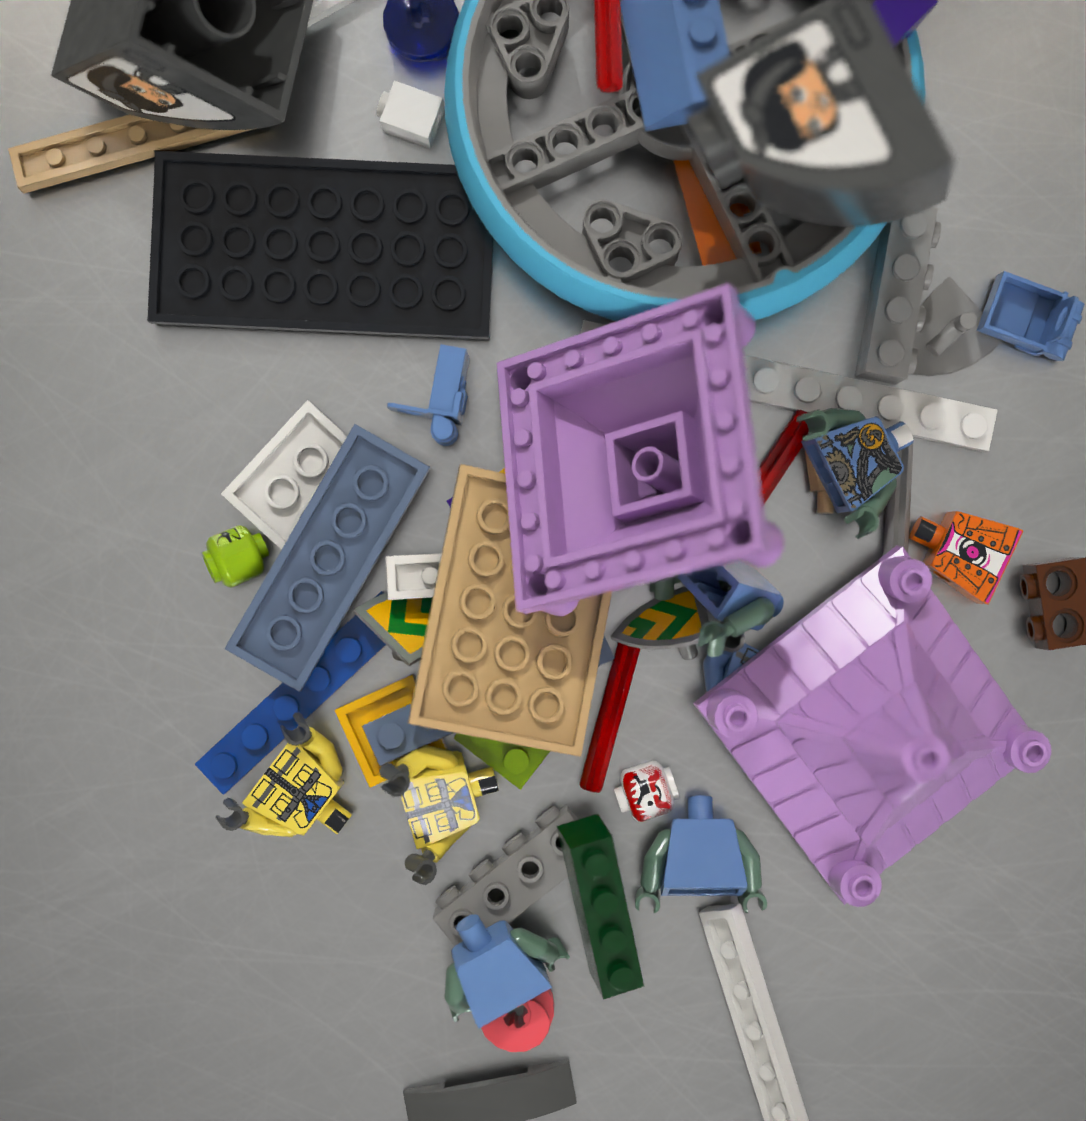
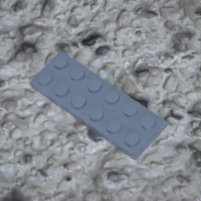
M354 424L224 649L298 692L302 691L431 468Z

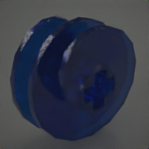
M388 0L383 11V27L387 40L394 51L405 59L417 62L439 61L448 56L459 11L454 0ZM423 17L429 18V22H424L421 28L415 27V23H421Z

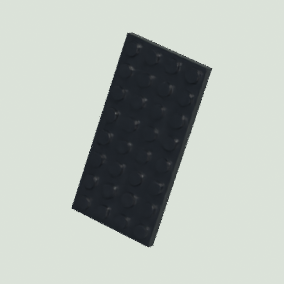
M155 151L147 322L164 325L489 340L494 238L474 210L459 179L455 165Z

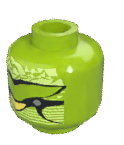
M241 525L208 538L206 542L207 550L201 552L214 583L221 581L230 588L262 575L264 571L263 558L269 556L267 546L261 534L256 533L252 535L245 526Z

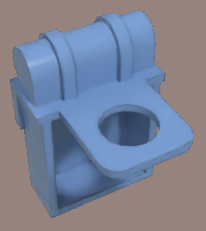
M1003 271L996 275L976 331L1011 343L1015 349L1031 355H1044L1056 361H1064L1068 350L1072 347V338L1077 324L1081 323V313L1085 304L1079 301V298L1076 296L1068 297L1069 292H1060Z
M440 344L428 409L387 403V408L390 411L432 419L431 435L441 446H451L457 441L459 432L456 425L462 426L463 417L465 416L468 400L465 388L470 361L467 350L465 348Z

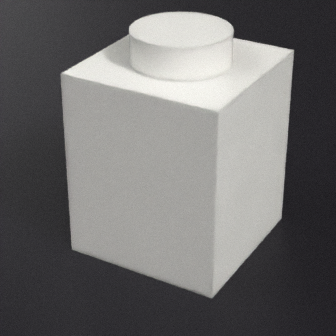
M394 80L390 93L386 91L382 93L377 106L376 116L380 117L379 121L384 133L431 149L445 112V106L442 97Z

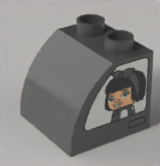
M71 0L51 76L129 115L153 121L212 130H250L281 124L285 121L313 0Z
M825 0L696 74L708 105L687 116L686 119L721 189L744 178L755 201L778 213L820 225L844 227L867 226L895 221L920 213L946 200L955 159L870 0Z

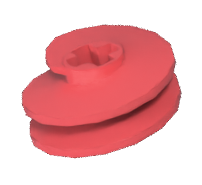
M551 989L522 1004L524 1005L522 1015L517 1016L515 1011L511 1014L506 1013L481 1027L485 1037L497 1048L509 1052H525L540 1045L547 1036L554 1017V999Z

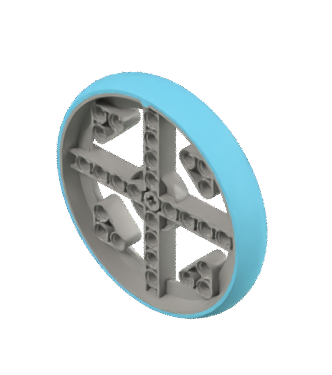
M568 0L464 1L455 24L448 53L444 88L445 121L450 150L458 176L474 210L495 241L529 276L560 298L587 312L616 322L730 283L737 289L739 304L753 315L754 320H758L801 302L831 283L864 253L887 222L867 226L844 227L820 225L805 221L793 232L782 238L768 208L755 201L744 178L721 189L689 124L645 132L643 119L636 116L633 112L640 108L631 60H629L623 71V86L618 96L514 142L508 118V83L513 92L523 99H534L544 93L568 34ZM547 12H553L560 16L555 21H545L540 18L542 14ZM802 13L728 45L730 55ZM510 29L520 33L514 39H505L500 36L501 33ZM915 29L908 39L905 37L896 47V50L925 102L924 63L918 34ZM525 67H533L539 71L537 75L530 78L523 77L518 72ZM599 125H609L616 132L611 136L604 137L596 134L594 129ZM567 142L574 145L576 150L571 154L563 155L556 152L554 148L559 143ZM639 143L660 157L680 161L689 160L736 259L705 266H674L678 260L682 244L681 232L676 225L667 220L604 199L594 201L587 206L583 215L581 234L555 213L537 189ZM523 160H529L536 164V168L528 173H521L514 167ZM736 203L744 204L749 208L751 214L747 217H738L731 212L730 206ZM602 218L610 221L614 227L609 232L599 233L591 227V223L596 219ZM663 239L669 242L672 250L665 254H659L654 252L649 244L653 240ZM756 241L762 242L769 248L770 254L763 257L756 256L750 251L749 244ZM624 257L632 263V268L626 272H617L611 268L609 263L614 258Z

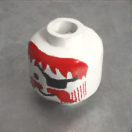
M649 761L625 769L620 775L622 786L614 788L621 812L630 811L633 819L638 822H644L672 812L674 800L680 799L670 767L663 768L657 761Z

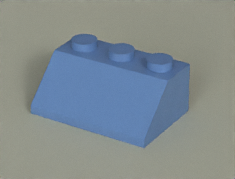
M719 0L620 1L621 16L645 132L689 124L686 117L708 105L696 74L730 55Z

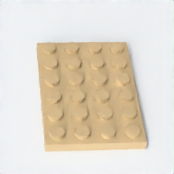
M460 464L458 467L407 723L581 757L612 592L609 591L580 599L577 607L565 616H554L543 611L529 614L516 611L505 473Z

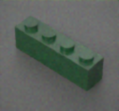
M598 813L558 825L557 830L589 972L603 1000L644 987L611 833Z

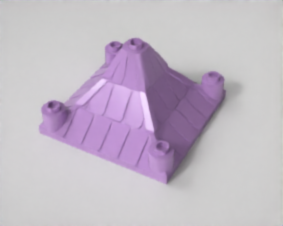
M730 283L497 362L516 611L524 614L543 611L554 616H565L577 607L580 599L600 595L605 592L625 589L638 584L649 583L742 560L755 567H767L781 556L784 549L782 531L775 524L766 520L764 515L758 461L756 460L755 453L756 445L753 422H751L749 391L746 383L743 347L752 339L756 322L753 315L739 304L737 289Z
M898 545L693 703L837 898L844 905L848 903L855 907H864L873 903L878 898L882 889L880 874L887 867L892 866L906 855L915 845L921 843L939 829L943 823L949 821L971 801L977 799L991 788L1000 778L1005 777L1015 768L1025 773H1035L1046 766L1051 756V745L1048 738L1026 725L977 653L974 652L963 633L953 622L942 603L930 589L932 575L929 568L923 562L912 559L904 547Z

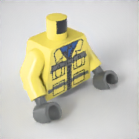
M301 713L293 714L296 723L299 725L297 729L287 730L283 725L280 726L287 745L242 802L246 808L242 809L232 798H227L223 801L226 808L234 810V812L227 818H222L219 815L215 816L222 828L228 831L241 828L261 835L293 837L297 834L304 836L314 822L318 820L335 834H338L352 816L349 811L333 800L344 784L341 778L343 769L334 744L314 728L309 727Z
M429 745L420 747L405 757L394 760L393 765L387 763L381 766L380 776L388 780L387 783L381 786V789L393 797L401 796L416 849H421L422 855L415 853L407 856L405 859L406 869L415 873L412 876L413 881L421 885L431 883L437 871L435 863L443 857L449 848L472 825L480 820L475 798L499 791L492 766L467 773L462 752L450 751Z

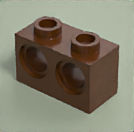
M1072 557L1023 565L1024 575L1020 576V589L1023 598L1028 600L1031 617H1027L1026 628L1030 641L1035 642V648L1055 650L1086 645V557ZM1052 572L1057 573L1061 581L1060 588L1055 594H1051L1046 586L1047 577ZM1059 614H1062L1066 618L1067 628L1062 635L1057 636L1053 630V621Z

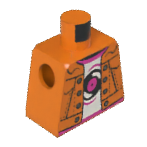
M952 511L944 515L940 525L920 516L910 532L909 539L929 548L922 562L929 568L932 574L972 602L989 605L1022 536L1023 530L963 512Z

